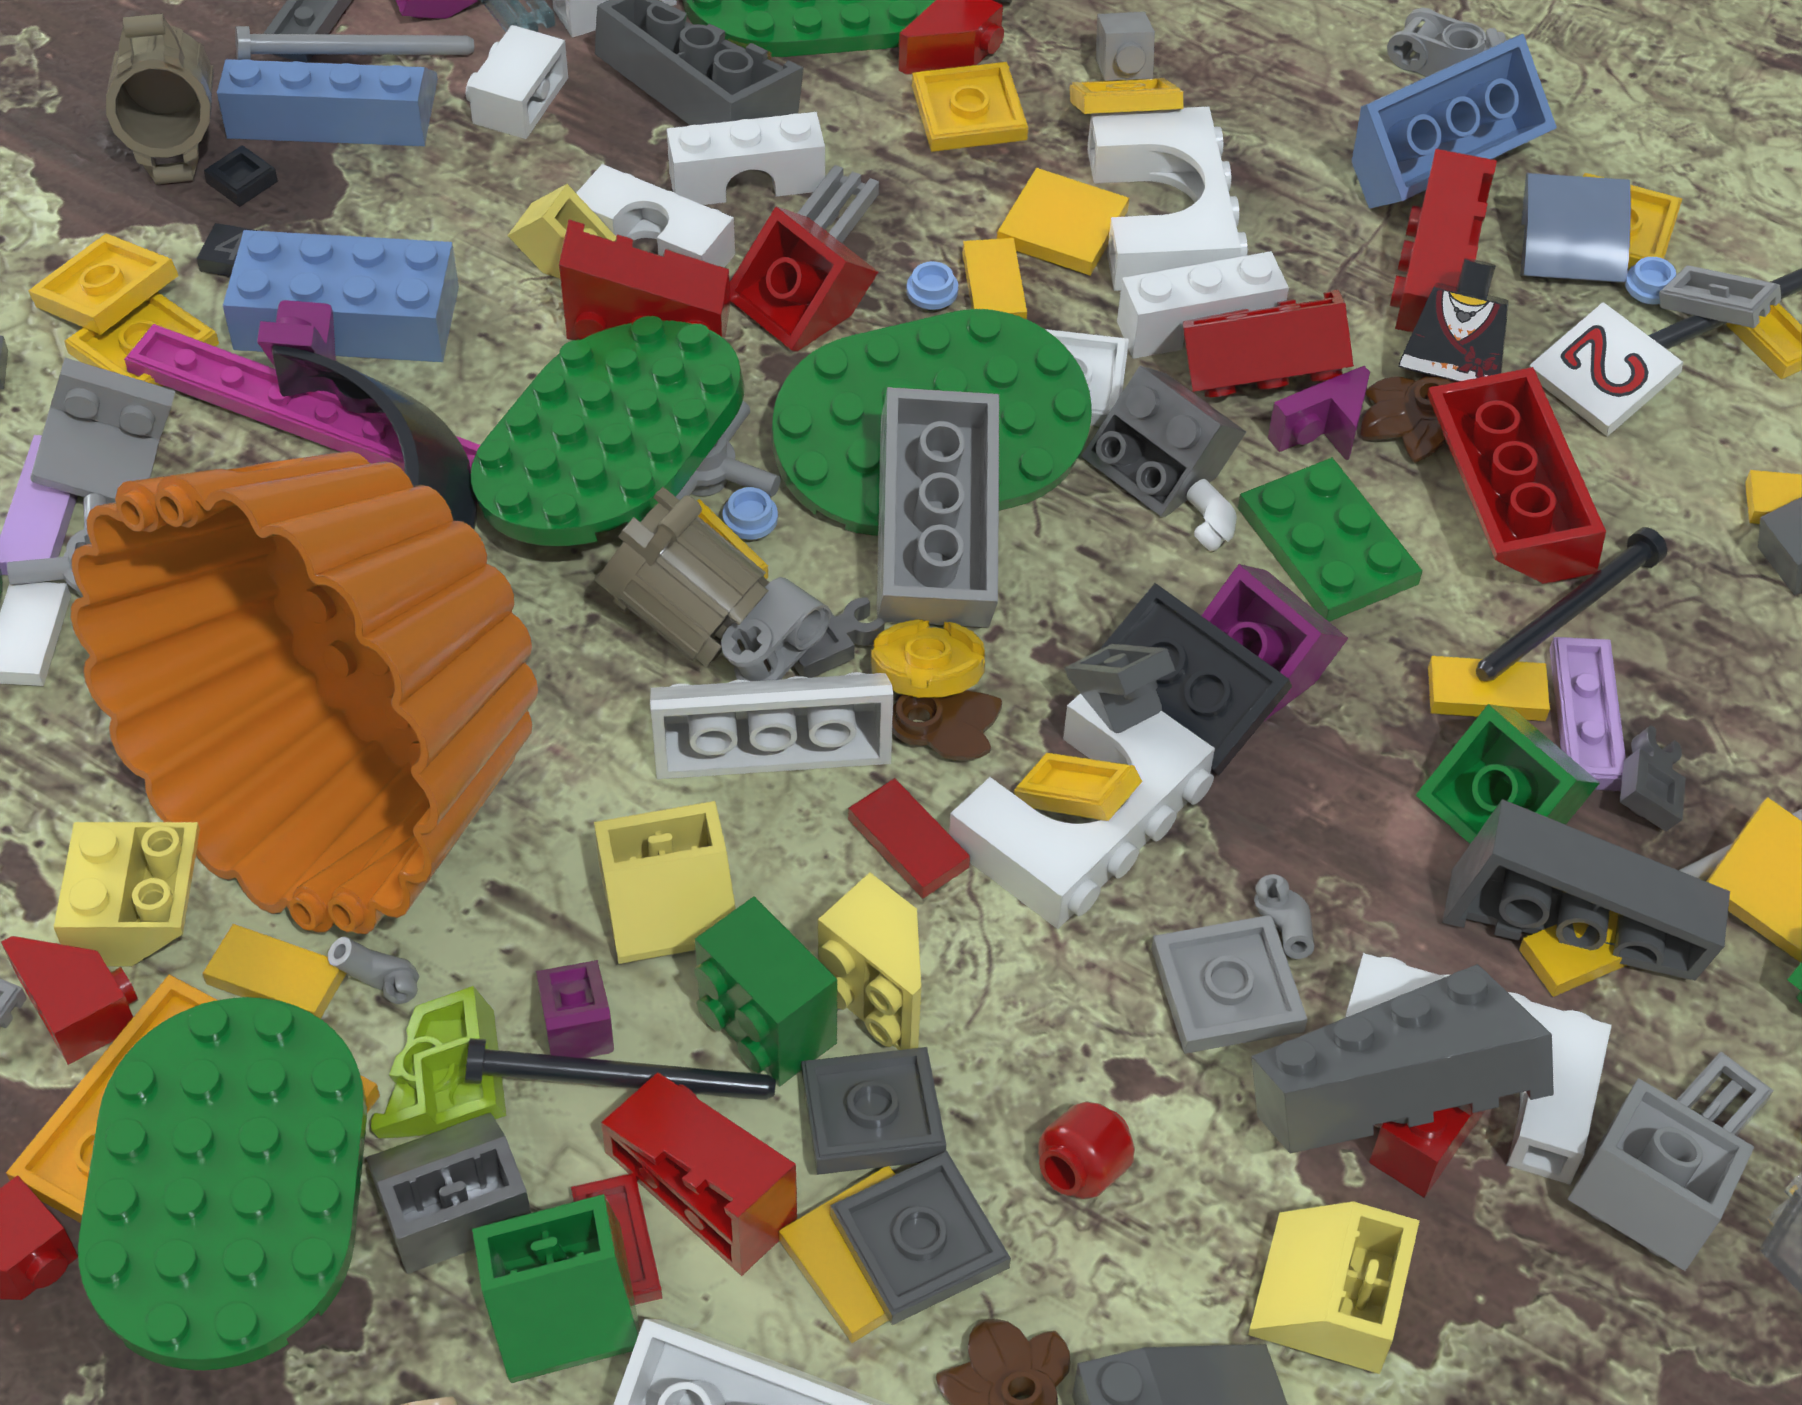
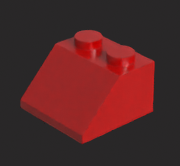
M776 206L730 281V301L790 350L798 352L852 316L879 272L809 217Z

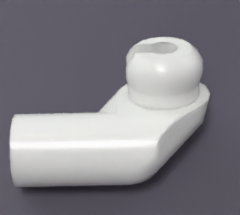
M1206 479L1197 481L1190 487L1186 495L1188 501L1205 519L1201 525L1195 528L1194 536L1209 551H1216L1224 540L1229 542L1234 536L1237 519L1236 512L1232 505Z

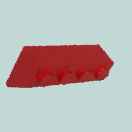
M1534 367L1429 387L1427 395L1495 560L1542 584L1595 574L1599 568L1606 530Z

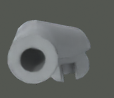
M1270 874L1262 877L1256 884V895L1254 898L1259 914L1262 916L1272 915L1275 927L1282 933L1283 949L1286 955L1293 959L1308 957L1314 951L1309 905L1300 895L1289 890V884L1282 876Z
M348 937L338 938L330 947L328 961L332 966L373 988L383 990L384 997L388 1001L395 1004H403L411 1001L416 996L419 974L414 965L407 959L370 950Z

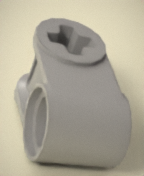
M1422 7L1413 10L1407 16L1405 28L1391 37L1387 45V52L1391 61L1399 68L1429 76L1484 51L1486 34L1481 27L1473 23L1462 22L1439 14L1429 8ZM1420 22H1425L1421 28L1417 27ZM1413 51L1417 52L1414 57H1409Z
M779 577L772 580L765 586L769 590L741 624L733 623L722 636L721 646L723 654L731 664L735 665L734 671L737 680H782L783 676L804 653L817 644L826 633L831 620L830 609L788 579ZM738 639H740L744 646L742 652L737 644ZM765 659H767L771 667L769 672L763 662Z

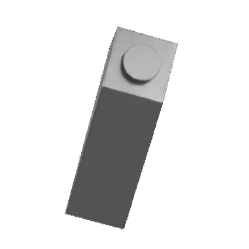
M1266 1344L1144 1347L1081 1362L1077 1365L1072 1393L1075 1405H1288Z

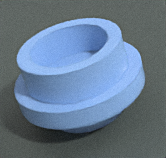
M1645 257L1629 269L1625 287L1632 297L1642 303L1660 304L1659 292L1676 276V270L1665 259Z
M935 261L925 262L918 265L908 278L907 296L912 303L921 308L930 310L942 309L951 305L958 296V281L947 265Z
M746 487L735 491L723 508V522L741 539L754 540L765 537L774 530L778 522V510L775 503L765 491L759 488Z

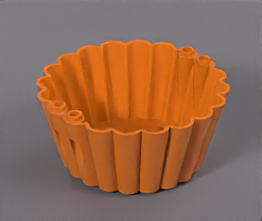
M353 451L266 462L225 470L221 468L123 482L117 489L116 503L97 505L89 511L86 521L87 533L91 544L75 549L72 555V572L83 597L76 599L72 604L71 621L81 645L90 655L85 661L84 666L86 685L100 709L111 717L109 730L116 753L134 774L145 779V789L150 804L163 822H198L200 827L196 851L198 859L217 877L227 880L236 878L243 892L260 909L275 914L281 913L287 907L294 921L305 930L327 932L335 924L345 932L352 931L357 934L371 932L384 915L395 918L405 915L515 760L516 754L532 733V721L528 709L537 698L538 685L531 668L525 662L530 657L532 651L531 637L523 622L512 613L514 594L510 583L496 567L487 564V552L480 536L470 525L462 521H453L448 504L436 490L423 485L413 487L410 478L396 464L387 461L370 464L362 455Z

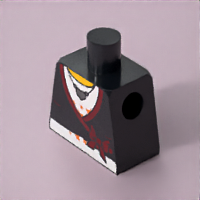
M1464 258L1457 287L1442 283L1434 285L1401 356L1398 367L1457 382L1502 373L1509 300L1488 295L1496 265Z

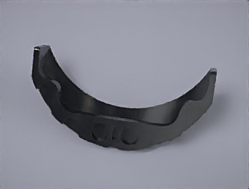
M277 345L271 347L282 396L326 391L335 394L341 405L351 412L359 414L385 413L398 436L404 459V470L410 478L413 487L423 485L436 490L448 504L453 521H462L475 530L477 500L471 484L469 459L455 434L433 411L410 395L325 356L291 347Z

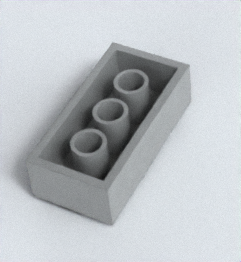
M887 387L881 415L877 619L882 618L884 622L897 623L923 619L929 621V624L944 625V622H953L961 626L989 627L998 603L999 394Z

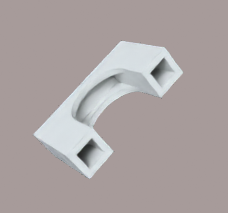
M1210 107L1091 114L1087 150L1094 184L1137 181L1160 182L1180 189L1194 201V204L1189 208L1172 214L1111 217L1107 257L1114 291L1121 290L1123 277L1247 256L1246 234L1237 230L1239 223L1238 199L1236 196L1229 195L1231 187L1229 161L1221 160L1223 133L1221 127H1214Z
M1081 693L1067 705L1063 740L1089 759L1135 766L1142 780V783L1130 795L1126 803L1109 821L1099 820L1091 823L1071 824L1053 820L1033 809L993 778L989 777L950 813L949 835L970 855V863L1055 928L1059 929L1074 913L1077 916H1082L1097 900L1101 887L1112 876L1116 878L1124 876L1135 863L1139 850L1151 838L1154 841L1163 838L1175 822L1177 813L1188 802L1192 805L1197 804L1206 795L1213 783L1214 776L1210 772L1215 748L1163 711L1121 733H1114L1102 721Z
M1363 953L1345 1017L1359 1013L1449 975H1438L1413 968L1396 958H1379ZM1508 992L1552 1033L1554 1095L1530 1100L1526 1091L1520 1092V1109L1507 1166L1571 1184L1585 1153L1612 1025L1593 1020L1590 1016L1579 1011L1558 1010L1531 1002L1520 994ZM1383 1123L1376 1124L1374 1126L1381 1128Z

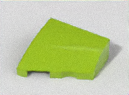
M471 986L415 1006L406 1029L408 1035L407 1043L404 1049L396 1056L389 1073L390 1078L396 1083L385 1113H374L371 1120L372 1132L379 1139L429 1135L490 1112L494 1119L507 1116L502 1077L482 1075L481 1085L465 1083L470 1038L486 1039L485 1049L499 1050L494 1010L477 989Z

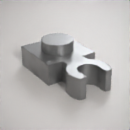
M867 597L851 601L845 607L844 613L838 616H834L831 612V620L826 633L817 644L809 648L794 664L800 676L812 678L853 660L854 644L863 646L874 644L878 634L884 631L885 622L882 618L870 623L859 622L870 616V601Z
M1650 725L1633 738L1631 743L1633 754L1624 760L1620 803L1627 806L1636 815L1644 817L1664 831H1668L1683 820L1686 778L1672 769L1673 764L1681 759L1682 750L1680 743L1675 740L1661 749L1655 738L1656 728Z

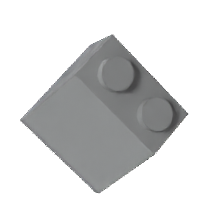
M1638 1078L1586 1164L1568 1200L1586 1210L1593 1218L1609 1224L1645 1246L1652 1254L1664 1258L1686 1271L1721 1220L1754 1146Z

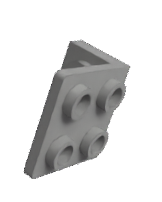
M65 358L30 476L31 481L82 497L93 493L101 494L106 498L107 504L116 503L117 489L123 482L150 478L159 440L172 406L175 391Z

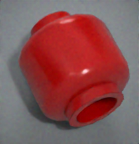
M1088 1101L1072 1106L1049 1125L1040 1136L1038 1144L1039 1166L1046 1182L1061 1194L1085 1200L1101 1195L1132 1165L1135 1153L1132 1135L1123 1117L1102 1104Z

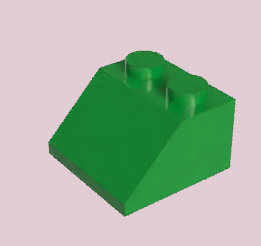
M1488 704L1415 796L1471 844L1502 799L1566 825L1600 782L1515 709Z

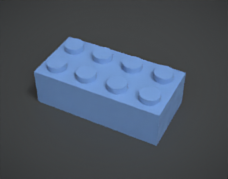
M244 230L223 302V310L233 350L264 352L257 343L260 321L276 322L280 301L290 300L331 305L334 320L335 356L443 362L459 289L453 243Z

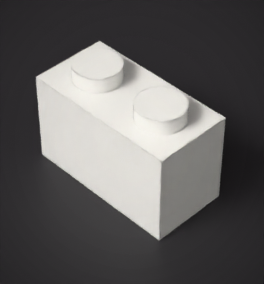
M511 25L500 42L493 44L489 56L480 70L474 72L468 80L466 99L470 102L473 124L527 139L569 78L565 40Z

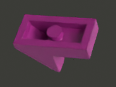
M280 301L276 322L260 321L257 343L273 365L274 360L271 351L273 345L309 351L336 361L332 307L326 303Z
M1364 365L1274 402L1268 433L1269 441L1278 452H1281L1298 444H1308L1324 434L1343 458L1349 460L1364 403L1370 371Z
M598 960L536 971L550 1055L589 1058L612 1053L614 1051L611 1015Z

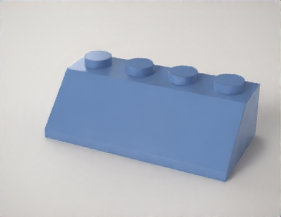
M1524 34L1510 38L1361 106L1352 164L1369 209L1401 202L1425 191L1435 149L1493 159L1557 128Z
M226 59L217 90V97L227 139L425 146L438 78L437 72L425 67Z

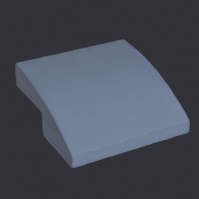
M1527 173L1521 225H1525L1520 276L1626 282L1631 221L1630 180Z

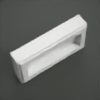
M33 582L12 585L9 583L0 611V684L44 686L71 598L67 583Z

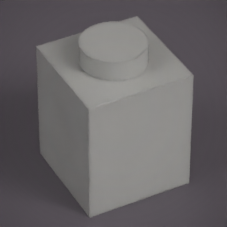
M1145 12L1097 14L1096 62L1105 81L1153 79L1155 31Z

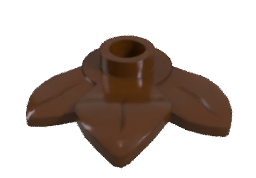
M1437 376L1424 377L1417 381L1404 377H1389L1377 381L1366 389L1365 396L1373 406L1365 413L1361 424L1360 434L1362 440L1403 437L1406 452L1412 462L1417 463L1426 459L1446 441L1431 402L1426 400L1429 398L1427 395L1428 388L1452 382Z
M969 690L945 697L918 698L903 694L893 705L892 732L898 739L907 744L928 745L945 758L953 760L978 759L991 751L990 742L983 733L998 718L1002 709V699ZM914 720H922L925 722H915Z
M984 1319L974 1326L969 1336L968 1354L970 1362L937 1373L936 1381L940 1393L950 1405H1058L1056 1387L1070 1371V1351L1066 1342L1056 1331L1044 1332L1028 1341L1022 1331L1009 1321ZM1021 1396H1030L1026 1399H1016Z

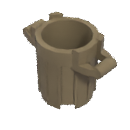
M163 13L123 17L118 52L115 51L106 93V116L114 134L128 148L133 150L137 163L144 166L156 185L194 181V174L199 159V142L202 140L210 123L214 77L213 65L210 64L201 42L198 43L191 36L184 33L182 29L170 26ZM183 154V162L156 164L155 157L169 158Z
M662 487L653 497L659 503L641 522L633 517L619 535V538L624 542L605 568L595 576L594 580L614 596L612 602L618 611L626 615L633 612L691 661L696 658L704 666L708 667L711 661H714L722 652V636L727 628L735 622L738 625L741 624L769 590L765 586L770 582L763 577L766 573L698 517L702 508L694 498L684 496L679 500Z

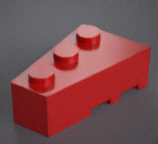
M1435 149L1422 207L1412 205L1405 236L1415 237V241L1404 240L1398 265V271L1407 272V277L1396 275L1389 306L1399 308L1395 329L1413 333L1434 285L1442 283L1457 287L1464 258L1476 260L1479 237L1486 215L1487 200L1497 160Z
M568 220L559 261L566 336L568 340H582L605 329L629 323L633 324L637 319L645 316H656L661 320L703 324L709 330L725 339L730 312L729 269L666 249L663 256L632 247L633 239L617 234L615 241L583 232L585 224Z
M1340 291L1324 292V299L1296 304L1295 299L1277 302V307L1253 311L1241 309L1183 321L1193 392L1204 390L1205 397H1221L1236 393L1235 385L1257 382L1258 389H1272L1288 385L1289 377L1310 374L1312 381H1322L1342 375V368L1354 367L1346 303Z
M659 1072L601 1122L605 1153L628 1174L635 1173L637 1182L739 1275L743 1276L779 1242V1230L797 1220L796 1164L699 1100L689 1088L682 1084H675Z

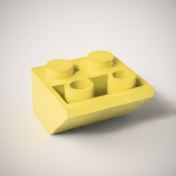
M715 801L594 822L599 867L618 964L695 950L696 937L736 909L727 851Z
M74 822L54 922V930L60 944L96 950L107 966H134L181 936L184 931L200 827L198 822Z
M869 872L818 919V960L837 978L838 1009L844 1010L848 1008L864 1021L869 1033L883 1046H894L898 1050L918 1048L921 971L917 908Z
M1354 1201L1280 1212L1248 1335L1380 1374L1393 1341L1420 1220Z

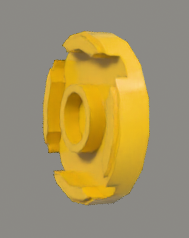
M923 619L898 623L882 631L875 638L874 649H871L872 674L886 673L894 692L913 697H945L961 693L977 684L985 672L984 643L973 631L953 622H944V629L929 627V621Z

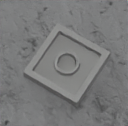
M1272 915L1153 936L1151 950L1184 1054L1304 1032L1307 1016Z

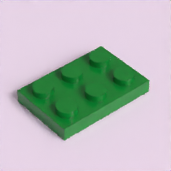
M1333 457L1243 492L1239 496L1237 507L1314 610L1329 622L1417 586L1420 583L1423 570Z

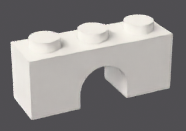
M817 112L667 128L669 174L673 192L702 205L725 203L728 182L736 174L746 170H761L770 174L776 197L812 193L825 178V144Z
M602 164L576 193L615 236L618 234L633 240L640 238L657 239L658 255L663 256L666 249L725 268L735 255L734 217L684 198L675 192L667 191L635 178L628 173H623Z
M1272 251L1123 277L1117 323L1123 337L1129 339L1128 349L1132 359L1182 350L1184 342L1183 321L1241 309L1253 311L1277 307V302L1287 300L1289 287Z

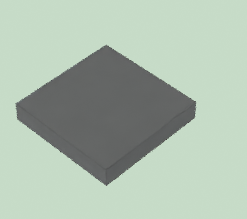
M927 1047L801 1061L817 1175L921 1163L946 1151V1140Z
M947 1151L830 1205L832 1220L891 1325L1010 1268L1011 1257Z

